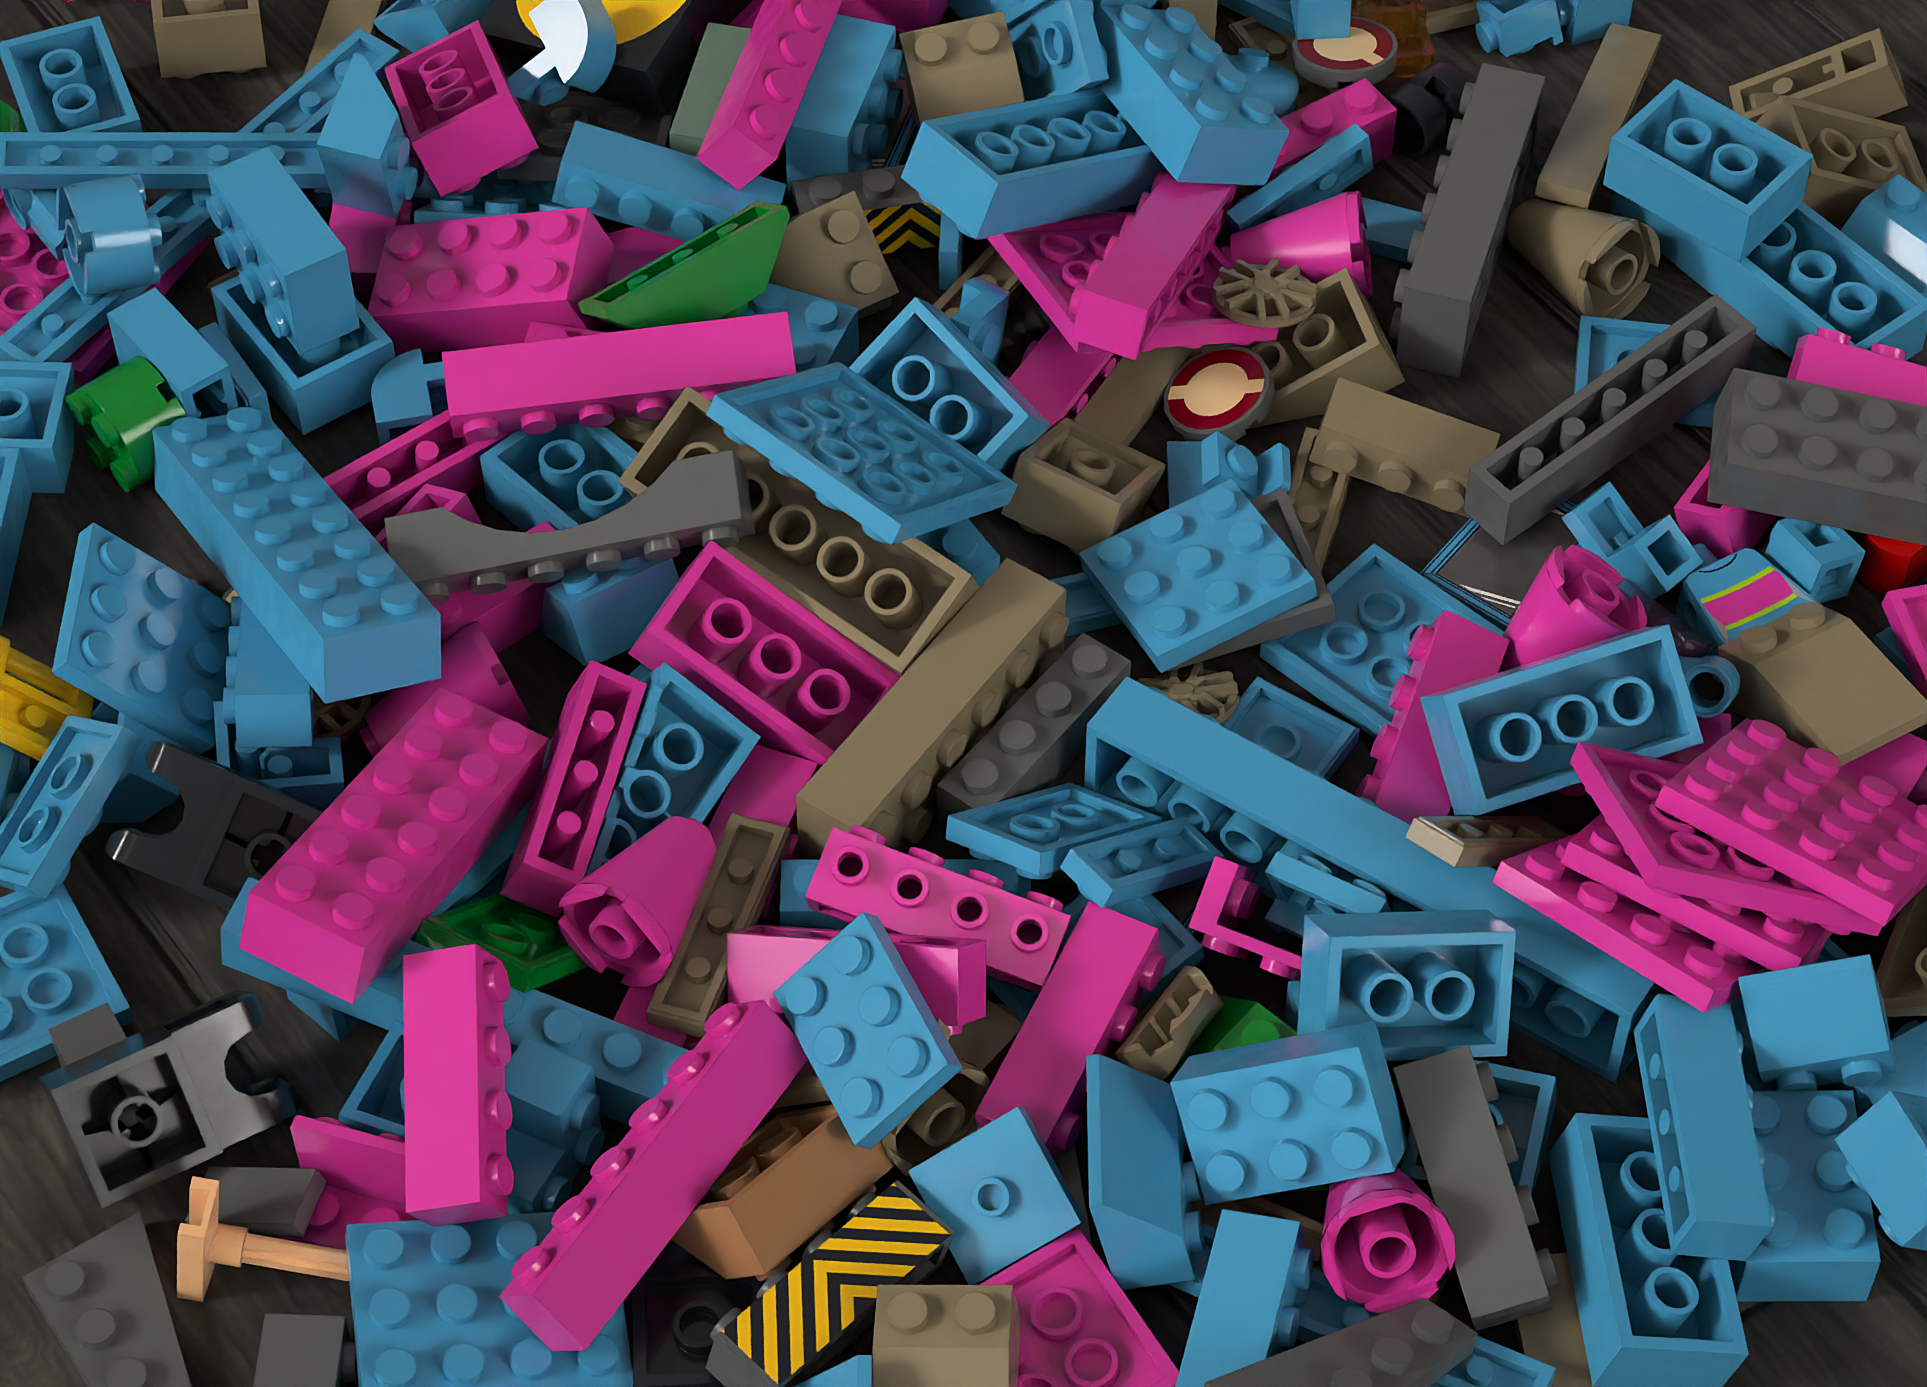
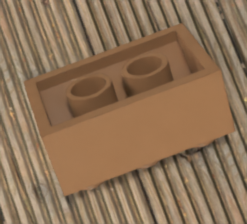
M833 1104L780 1113L746 1140L671 1240L725 1279L755 1276L758 1281L767 1280L777 1270L781 1268L786 1269L791 1264L792 1259L789 1255L800 1245L811 1243L820 1233L827 1229L831 1231L835 1225L832 1218L840 1211L854 1207L866 1194L870 1192L875 1193L876 1187L874 1183L894 1166L887 1157V1153H885L886 1151L880 1141L871 1149L854 1145Z

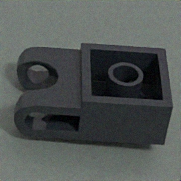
M152 741L146 753L147 766L152 773L163 777L180 790L185 803L183 820L175 830L163 835L141 832L131 827L121 828L110 835L105 851L112 859L231 910L248 877L260 881L268 872L258 865L262 857L254 855L255 846L257 844L268 846L271 840H276L285 846L281 852L285 854L326 808L173 743Z
M243 990L230 992L39 1078L86 1188L101 1209L223 1153L222 1149L270 1128L297 1113L300 1107V1100L293 1085L282 1079L270 1077L260 1082L242 1086L230 1083L226 1079L224 1060L230 1046L247 1033L255 1030L262 1020L261 1007L255 993ZM135 1103L137 1106L143 1104L144 1107L135 1112L137 1123L127 1127L121 1120H118L126 1106Z

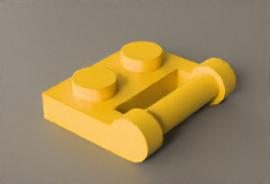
M0 635V742L40 761L67 715L91 718L94 697L52 674L51 667L10 647L9 639ZM5 671L60 698V700L6 674Z

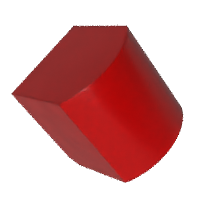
M1863 533L1860 546L1866 552L1857 575L1871 590L1886 595L1888 591L1912 587L1927 574V546Z

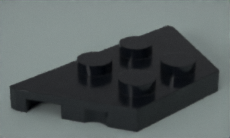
M670 1240L632 1289L633 1387H725L705 1368L714 1343L710 1338V1334L716 1324L730 1310L738 1307L743 1312L757 1300L756 1295L766 1281H758L755 1276L725 1279L673 1240Z

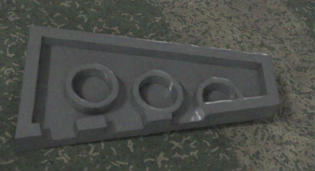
M140 1211L22 1277L28 1293L87 1387H192Z
M1423 1297L1207 1381L1204 1387H1429L1473 1353L1478 1333Z

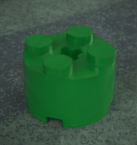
M136 356L129 361L123 362L65 397V402L71 415L78 424L85 427L90 436L89 439L83 442L89 458L100 471L110 467L113 476L125 492L136 489L154 478V440L152 428L172 425L175 420L187 417L176 397L168 401L162 391L156 387L165 382V380L141 356Z

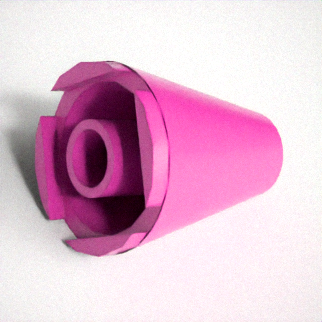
M1347 191L1231 234L1230 246H1224L1221 249V252L1233 266L1234 261L1238 259L1248 264H1268L1272 258L1279 259L1278 266L1288 269L1296 264L1300 267V274L1311 283L1316 284L1347 268L1366 298L1369 299L1373 296L1370 246L1367 247L1365 229L1368 228L1360 191Z
M1572 544L1565 552L1562 551V545L1557 546L1548 555L1502 637L1509 639V643L1498 673L1644 628L1647 624V616L1643 603L1637 594L1628 601L1617 587L1624 578L1597 554L1578 545Z
M477 621L469 626L466 625L441 647V679L392 689L364 714L369 726L359 730V733L374 758L440 686L464 696L468 700L509 720L518 722L524 727L533 724V721Z
M669 817L567 891L558 908L563 907L564 911L563 916L558 921L560 932L570 948L590 968L600 974L607 967L622 973L625 976L619 983L630 987H649L664 977L671 967L717 854L715 843L708 828L693 818Z
M1398 1166L1394 1172L1329 1183L1320 1248L1322 1268L1333 1290L1342 1299L1347 1301V1297L1355 1302L1364 1304L1365 1309L1368 1311L1385 1313L1423 1297L1429 1299L1439 1289L1437 1282L1444 1275L1448 1266L1451 1271L1455 1261L1454 1234L1443 1211Z

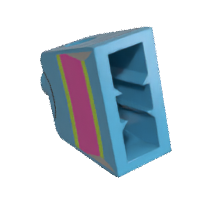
M1700 543L1694 545L1693 548L1703 560V563L1683 579L1676 606V614L1699 655L1703 658L1705 656H1719L1717 647L1740 637V634L1750 627L1765 625L1786 615L1792 607L1798 604L1818 602L1756 550L1744 548L1718 560L1704 544ZM1711 673L1718 683L1722 682L1718 676Z

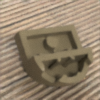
M855 191L846 193L789 219L769 283L858 308V311L899 293Z
M1185 965L1167 988L1138 1009V1018L1133 1032L1123 1044L1116 1043L1109 1058L1164 1081L1223 1007L1224 1002L1199 968Z

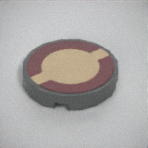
M1351 16L1349 38L1297 40L1295 35L1292 43L1293 64L1296 72L1311 83L1332 89L1338 88V82H1352L1354 84L1364 78L1372 85L1381 82L1394 71L1398 54V42L1394 33L1383 24L1363 17Z
M1222 346L1206 350L1186 361L1171 377L1164 393V411L1175 431L1179 432L1187 441H1202L1216 431H1219L1230 440L1236 441L1247 434L1245 431L1246 427L1250 426L1255 420L1259 425L1268 415L1275 399V381L1261 356L1245 347Z

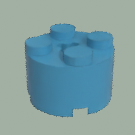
M139 173L73 183L57 189L56 217L58 230L65 229L68 247L62 248L72 284L80 295H97L160 283V268L153 247L162 246V231L156 213L146 214L144 208L146 204L145 187Z

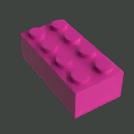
M478 20L384 68L410 142L440 197L451 192L454 194L466 192L475 187L480 182L482 176L500 167L502 169L513 168L524 162L529 157L530 152L539 148L520 103L507 81L508 76Z
M588 207L389 226L368 313L393 341L396 355L421 348V353L524 343L531 321L596 331L598 319L583 314L578 303L606 288L615 246Z
M712 540L707 543L690 563L628 652L629 655L652 671L666 662L761 737L756 743L757 745L817 762L818 770L900 678L896 673Z

